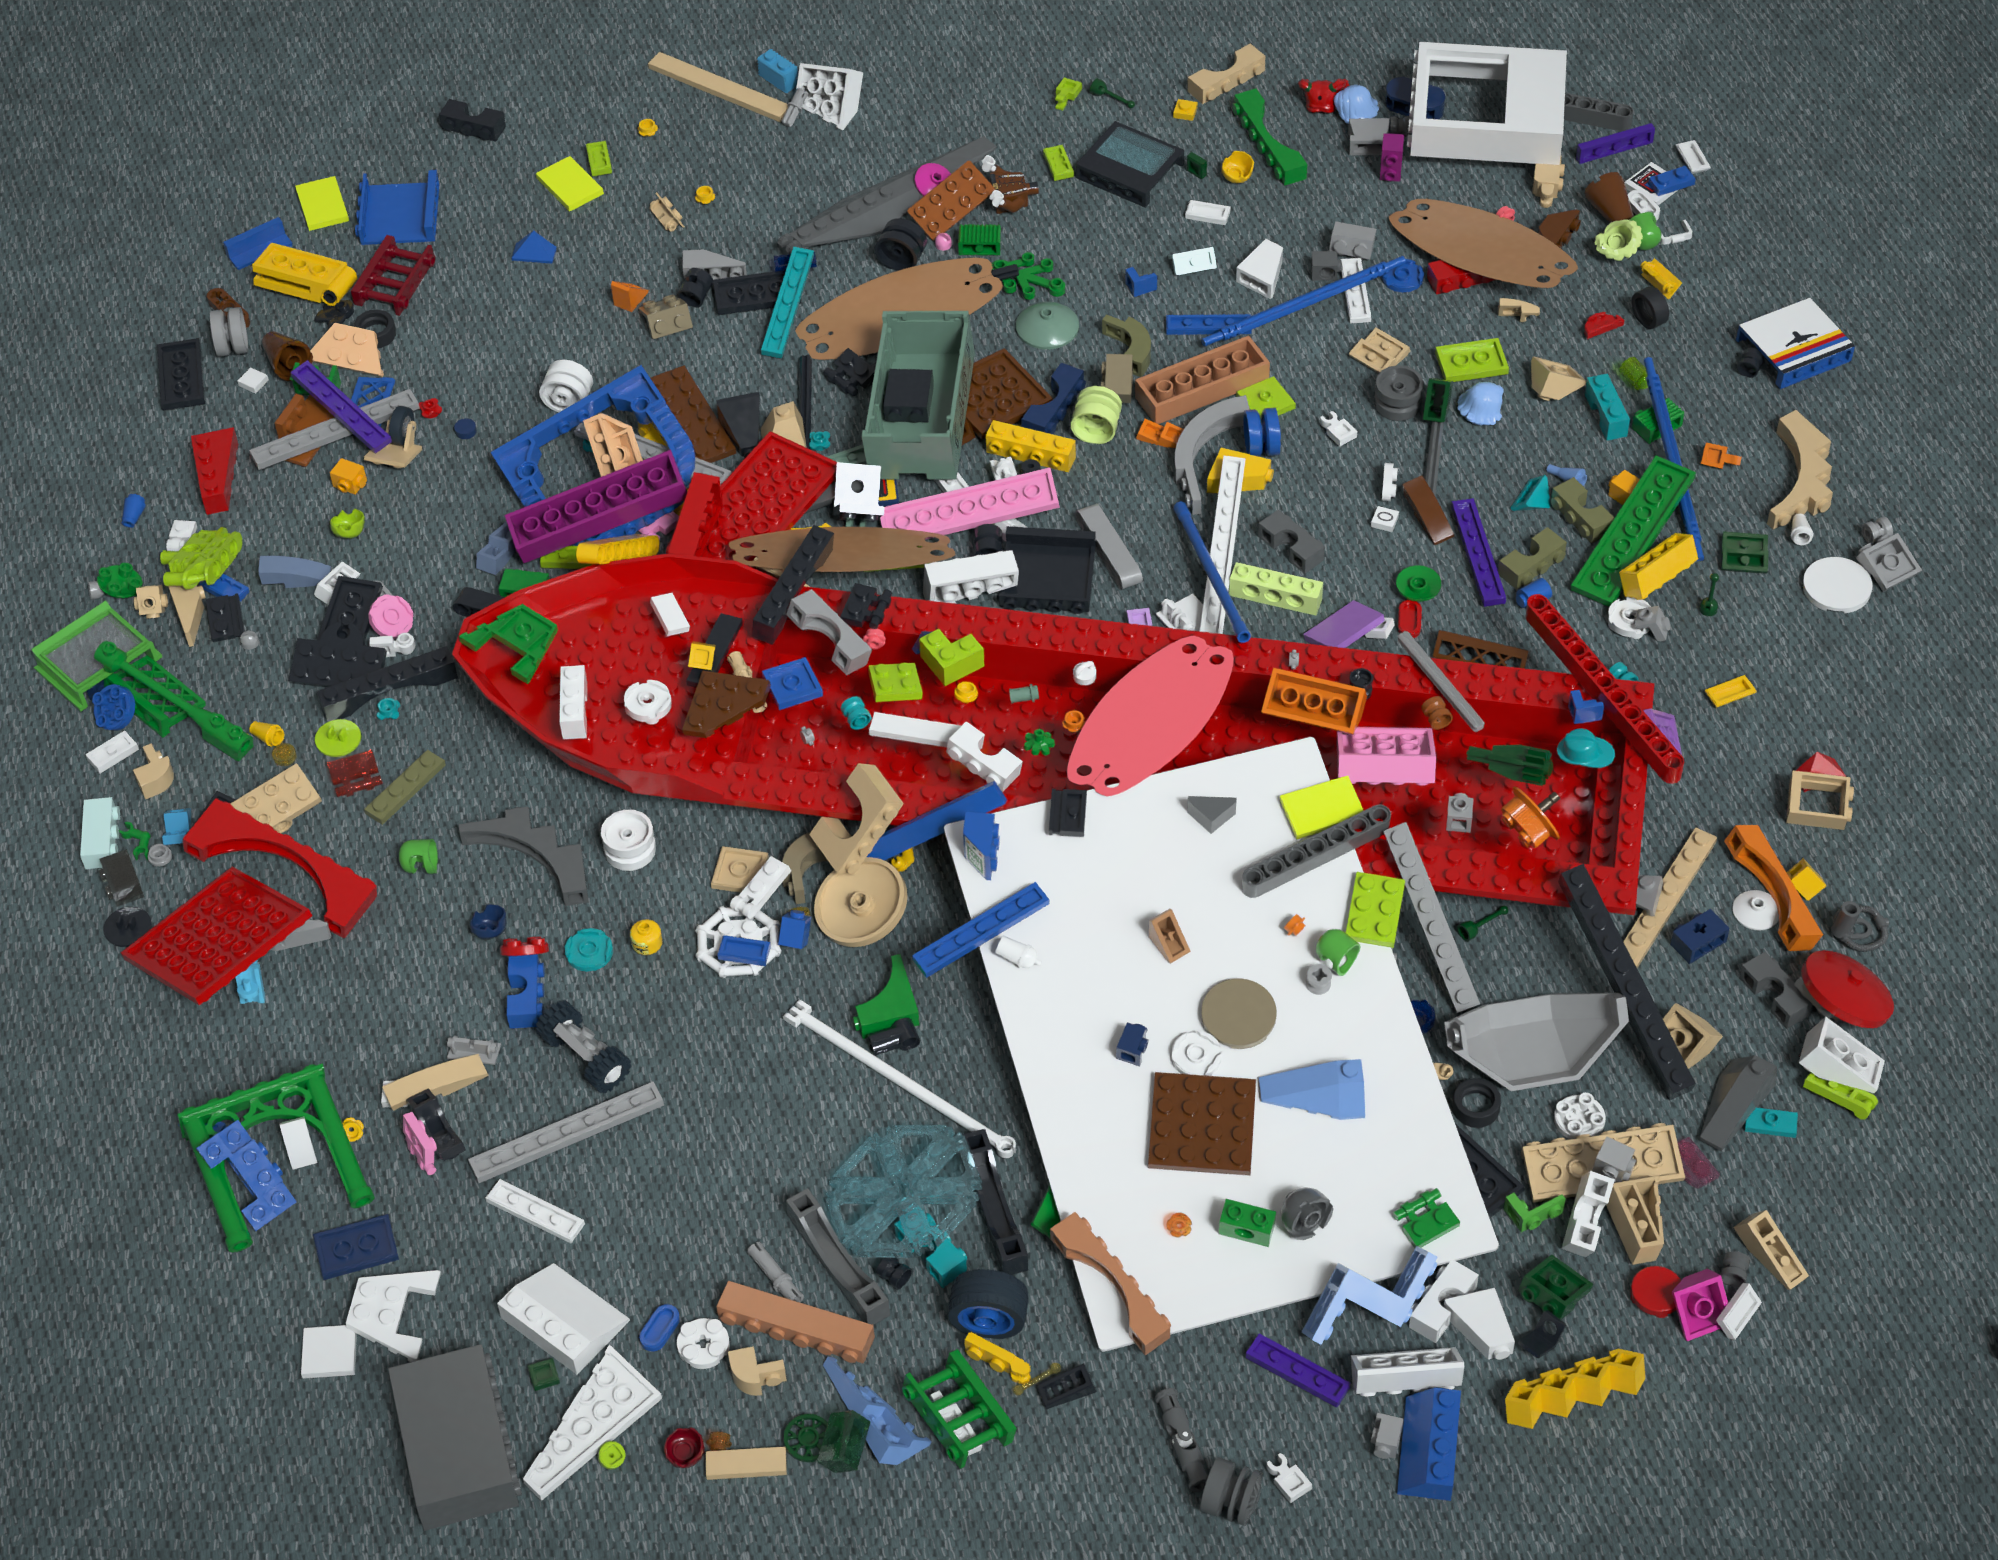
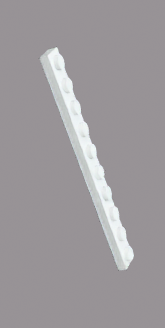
M1231 456L1223 457L1210 556L1227 590L1229 588L1245 467V458ZM1207 576L1200 632L1223 634L1225 610Z

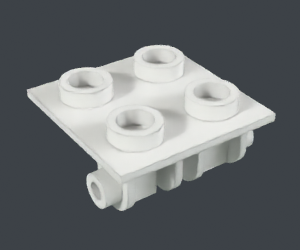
M1194 594L1176 603L1169 599H1165L1162 602V610L1157 612L1156 615L1168 628L1200 631L1203 604Z

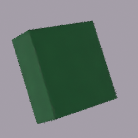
M1191 152L1187 155V171L1203 179L1207 176V161Z
M553 1358L527 1365L535 1391L560 1384Z

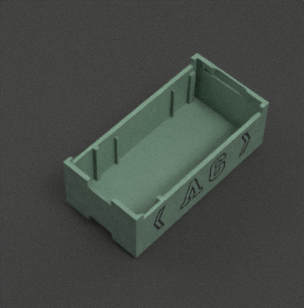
M883 311V326L866 427L862 432L867 465L881 466L880 479H899V473H926L927 479H957L975 357L969 312ZM889 369L933 370L934 389L929 422L885 421L884 400Z

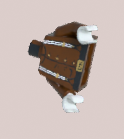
M986 155L982 160L983 171H991L990 183L995 190L989 198L993 200L992 204L995 206L997 214L1008 211L1015 213L1021 208L1028 206V195L1039 194L1038 183H1025L1023 173L1009 172L1003 170L998 165L994 166L995 160L989 155Z

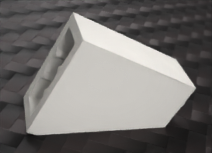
M1265 239L1237 266L1236 282L1271 299L1274 295L1282 265L1283 247Z
M1495 1288L1445 1299L1444 1308L1451 1312L1450 1322L1487 1359L1496 1358L1500 1360L1513 1354L1515 1340Z

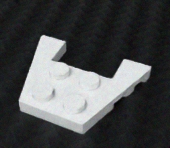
M435 1270L358 1278L346 1320V1328L374 1343L377 1341L388 1347L389 1351L407 1357L410 1362L418 1361L422 1338L397 1334L408 1292L435 1295L441 1271Z

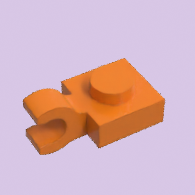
M1706 442L1701 464L1723 469L1724 462L1740 465L1742 457L1726 454L1728 447Z

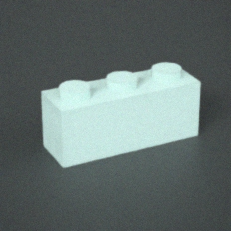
M112 797L84 800L80 856L85 869L114 867V858L118 857V846L115 843V839H119V828L116 825V820H120L119 806H115Z

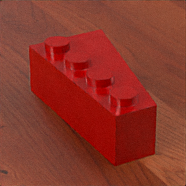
M234 427L191 436L201 497L207 515L229 510L231 484L234 478L233 471L239 445Z
M693 473L671 544L667 546L666 554L703 556L723 509L720 477Z

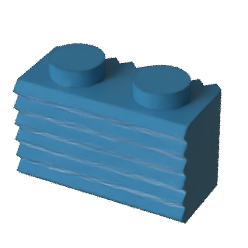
M769 49L757 58L759 75L785 93L797 87V66L786 60L784 56L781 57L773 49Z

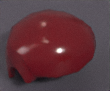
M693 1427L675 1429L666 1438L664 1444L666 1459L677 1468L693 1467L702 1459L705 1450L702 1435Z

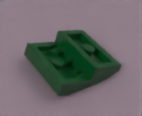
M1723 531L1721 548L1722 570L1767 574L1768 535Z

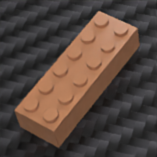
M1248 335L1135 379V398L1151 420L1160 424L1234 395L1241 389L1268 379L1270 362Z

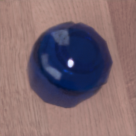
M1425 999L1410 1001L1422 1035L1428 1033L1434 1027L1436 1020L1434 1006L1432 1007Z

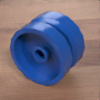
M1264 408L1261 413V420L1256 409L1244 410L1243 429L1247 454L1260 457L1264 447L1267 456L1280 455L1281 432L1276 408Z

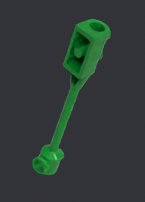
M104 641L96 649L94 659L102 664L106 672L114 673L122 669L187 712L190 718L202 729V738L239 762L254 747L253 737L244 732L240 726H235L221 714L191 705L126 661L127 653L116 647L115 643Z

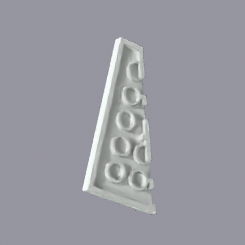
M610 1345L607 1347L601 1362L597 1363L593 1369L592 1376L586 1385L582 1386L562 1417V1422L558 1429L554 1430L549 1437V1443L543 1452L539 1453L523 1478L524 1484L541 1501L593 1458L605 1443L613 1441L662 1399L661 1393Z

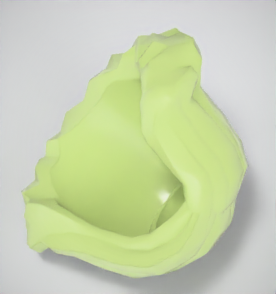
M1634 220L1611 222L1604 230V233H1600L1595 237L1596 250L1600 254H1604L1607 259L1621 261L1624 257L1630 258L1632 254L1634 255L1637 252L1641 239H1643L1641 227L1637 226Z

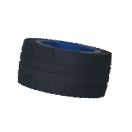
M977 1269L961 1273L955 1278L951 1288L948 1306L949 1321L957 1330L964 1334L972 1332L982 1338L1004 1339L1015 1336L1022 1331L1026 1321L1028 1289L1020 1279L1000 1271Z

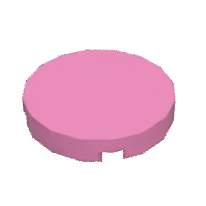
M383 595L377 598L370 606L368 613L370 625L380 636H393V639H397L401 633H407L413 625V611L409 603L399 596Z

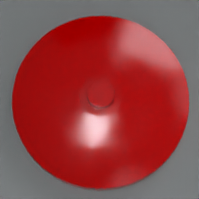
M1823 950L1812 953L1803 964L1801 975L1807 990L1823 1008L1837 1018L1858 1027L1878 1028L1883 1026L1893 1014L1894 1002L1887 987L1870 969L1853 958L1834 951Z

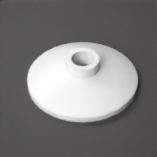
M1759 890L1746 891L1740 894L1733 903L1734 917L1746 928L1767 930L1779 922L1777 905L1772 896L1766 892Z

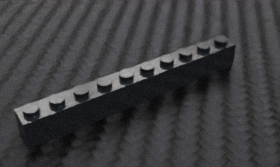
M1584 863L1561 873L1558 883L1614 993H1620L1626 997L1629 1023L1667 1098L1671 1100L1692 1091L1696 1083Z

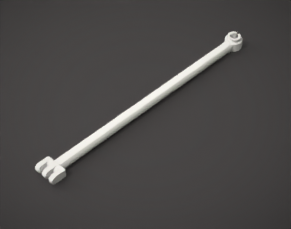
M798 1000L795 1003L796 1007L793 1006L789 1010L790 1014L786 1013L783 1016L786 1022L796 1028L802 1023L970 1132L986 1129L990 1144L996 1148L997 1154L1000 1157L1010 1158L1016 1153V1142L1012 1137L1001 1136L813 1017L810 1015L812 1012L811 1006L805 1002Z

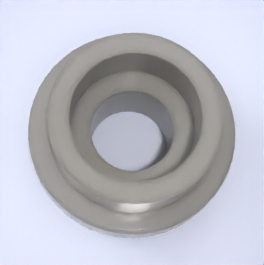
M163 844L152 846L148 853V860L154 866H164L172 859L171 850Z

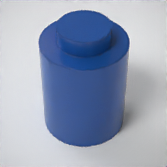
M1538 578L1524 586L1516 593L1517 604L1521 608L1526 609L1528 598L1534 594L1543 595L1547 599L1551 598L1552 590L1545 579Z

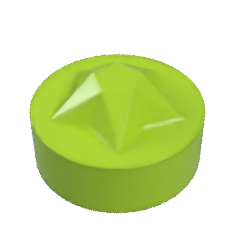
M607 1442L598 1451V1461L606 1469H616L625 1460V1450L617 1442Z

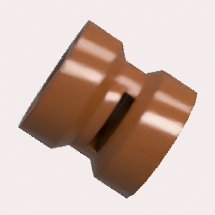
M1439 696L1429 698L1421 707L1424 715L1429 718L1428 722L1435 730L1448 726L1453 719L1450 711L1445 708L1446 704Z

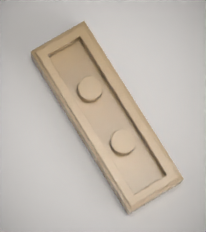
M786 1447L706 1451L707 1480L787 1475Z

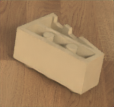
M1659 1176L1614 1183L1609 1202L1606 1204L1632 1265L1656 1261L1664 1245L1662 1216H1660L1659 1207L1661 1199L1658 1194Z

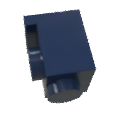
M1127 1022L1116 1047V1059L1140 1067L1142 1053H1145L1149 1039H1146L1148 1029L1145 1026Z

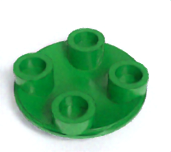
M129 563L103 567L99 570L97 577L99 588L104 593L117 598L132 597L137 594L136 588L143 585L141 576L133 570V566Z

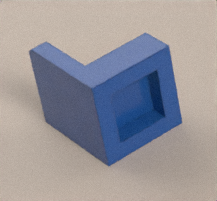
M1134 267L1125 269V284L1133 296L1136 297L1157 290V275L1152 273L1139 277Z
M1580 690L1570 691L1568 707L1574 724L1602 720L1603 702H1597L1596 699L1583 701Z

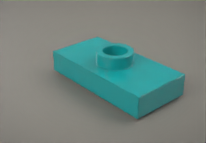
M1756 1108L1745 1122V1132L1796 1138L1798 1113Z

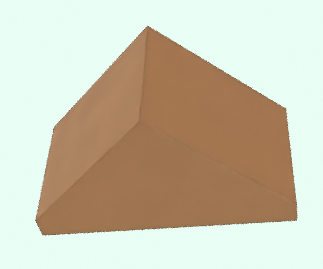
M1169 908L1149 920V938L1168 963L1171 964L1191 952L1172 909Z

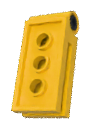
M270 243L252 264L253 272L257 273L253 278L255 286L318 303L323 301L330 306H335L357 281L356 272L347 266V262L275 243Z

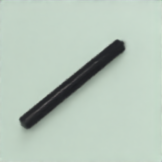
M807 354L800 357L799 413L803 419L806 448L811 450L812 360L811 356Z

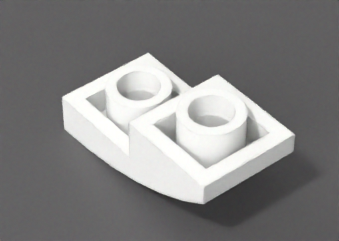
M305 1117L280 1123L292 1169L317 1163Z

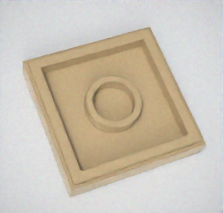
M722 846L711 882V888L741 893L769 858L768 853Z

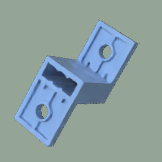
M1416 1246L1393 1291L1338 1263L1302 1333L1319 1344H1322L1323 1340H1328L1333 1331V1326H1331L1333 1321L1345 1309L1346 1303L1344 1301L1346 1298L1401 1327L1403 1322L1406 1323L1411 1317L1413 1311L1411 1307L1415 1299L1418 1300L1422 1296L1425 1289L1423 1284L1427 1276H1431L1437 1267V1262H1435L1437 1256Z

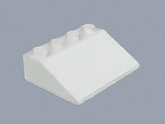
M554 1263L515 1285L497 1303L501 1319L576 1375L630 1321L627 1316Z

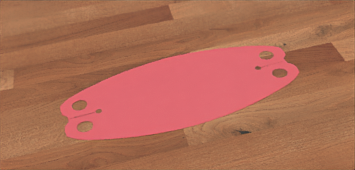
M1189 636L1164 647L1132 669L1102 698L1084 724L1069 759L1067 768L1069 781L1079 785H1091L1099 794L1113 796L1137 785L1165 766L1199 734L1214 713L1224 694L1232 672L1234 661L1232 651L1221 646L1212 647L1207 645L1206 641L1200 637ZM1186 644H1194L1197 650L1192 654H1186L1182 651V647ZM1213 655H1221L1224 657V662L1214 665L1210 663L1209 659ZM1193 662L1198 663L1196 666L1192 665ZM1109 764L1110 767L1105 768L1104 765ZM1082 765H1087L1091 767L1092 772L1087 776H1081L1077 773V769ZM1109 777H1116L1120 780V783L1117 787L1110 788L1105 785V780Z

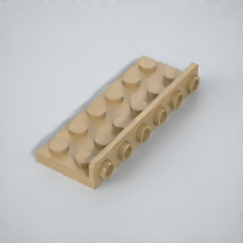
M1658 1123L1646 1129L1631 1127L1626 1132L1616 1133V1131L1611 1130L1605 1131L1599 1136L1591 1137L1590 1134H1583L1572 1140L1557 1138L1552 1140L1551 1143L1530 1142L1526 1144V1146L1522 1147L1521 1158L1524 1159L1532 1202L1549 1201L1561 1194L1565 1198L1576 1197L1581 1177L1593 1170L1596 1157L1606 1137L1635 1149L1633 1158L1636 1159V1163L1628 1181L1659 1176V1184L1684 1181L1685 1174L1674 1125L1666 1126L1665 1123Z

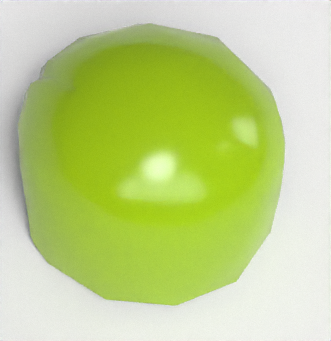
M353 509L350 514L342 510L337 516L332 517L330 528L337 537L353 539L363 531L365 516L358 509Z

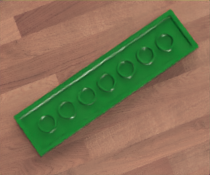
M1655 456L1571 584V590L1610 607L1623 591L1619 572L1648 552L1696 477V472Z

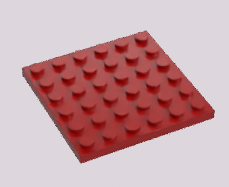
M231 867L123 950L121 955L130 964L194 1003L201 1005L203 1002L208 1001L222 987L227 986L237 975L246 971L252 963L265 956L271 948L284 941L290 933L303 926L312 917V914L305 906L242 871Z

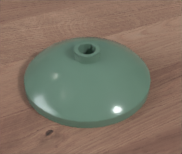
M1057 302L1035 303L1025 308L1016 320V332L1019 338L1027 345L1038 349H1056L1065 346L1076 337L1079 331V320L1075 312Z

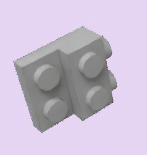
M1898 533L1891 537L1888 534L1884 535L1873 546L1871 543L1859 549L1860 554L1856 557L1859 564L1869 575H1873L1883 592L1922 571Z

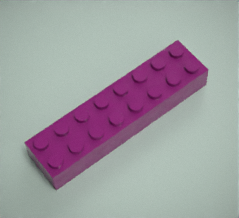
M668 450L506 514L505 518L516 550L523 563H527L685 500L688 491L672 451Z

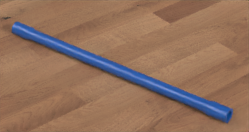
M1182 501L1177 502L1174 505V511L1204 567L1231 622L1238 641L1245 643L1250 640L1251 634L1239 615L1191 518V513L1186 503Z

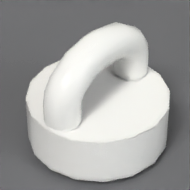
M1082 662L1074 667L1073 679L1076 683L1089 685L1095 681L1096 668L1094 662Z

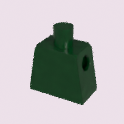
M1429 378L1423 415L1424 420L1445 422L1450 407L1453 381Z

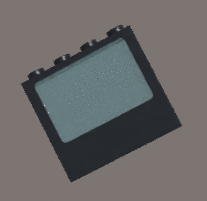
M1114 121L1076 163V178L1146 208L1150 204V191L1174 164L1181 167L1184 165V150Z

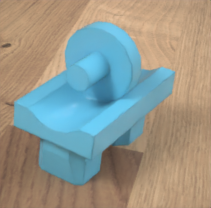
M256 960L246 971L236 976L240 1004L252 1001L265 1003L260 964Z

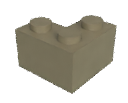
M1106 354V362H1102L1101 387L1114 391L1122 403H1131L1133 355Z

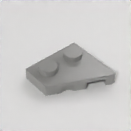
M1638 875L1636 908L1639 907L1646 910L1649 916H1655L1663 886L1662 876Z

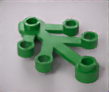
M1027 252L1022 255L1021 259L1010 262L996 260L991 263L992 270L1017 264L1018 267L1032 266L1035 262L1034 254ZM1043 259L1040 265L1019 270V276L1015 278L1023 291L1025 299L1031 300L1035 297V288L1030 286L1028 282L1049 288V293L1055 297L1062 296L1065 293V283L1062 279L1054 278L1049 280L1035 275L1042 272H1051L1053 270V261L1051 259ZM1010 278L1001 280L1006 293H1014L1016 291V282Z

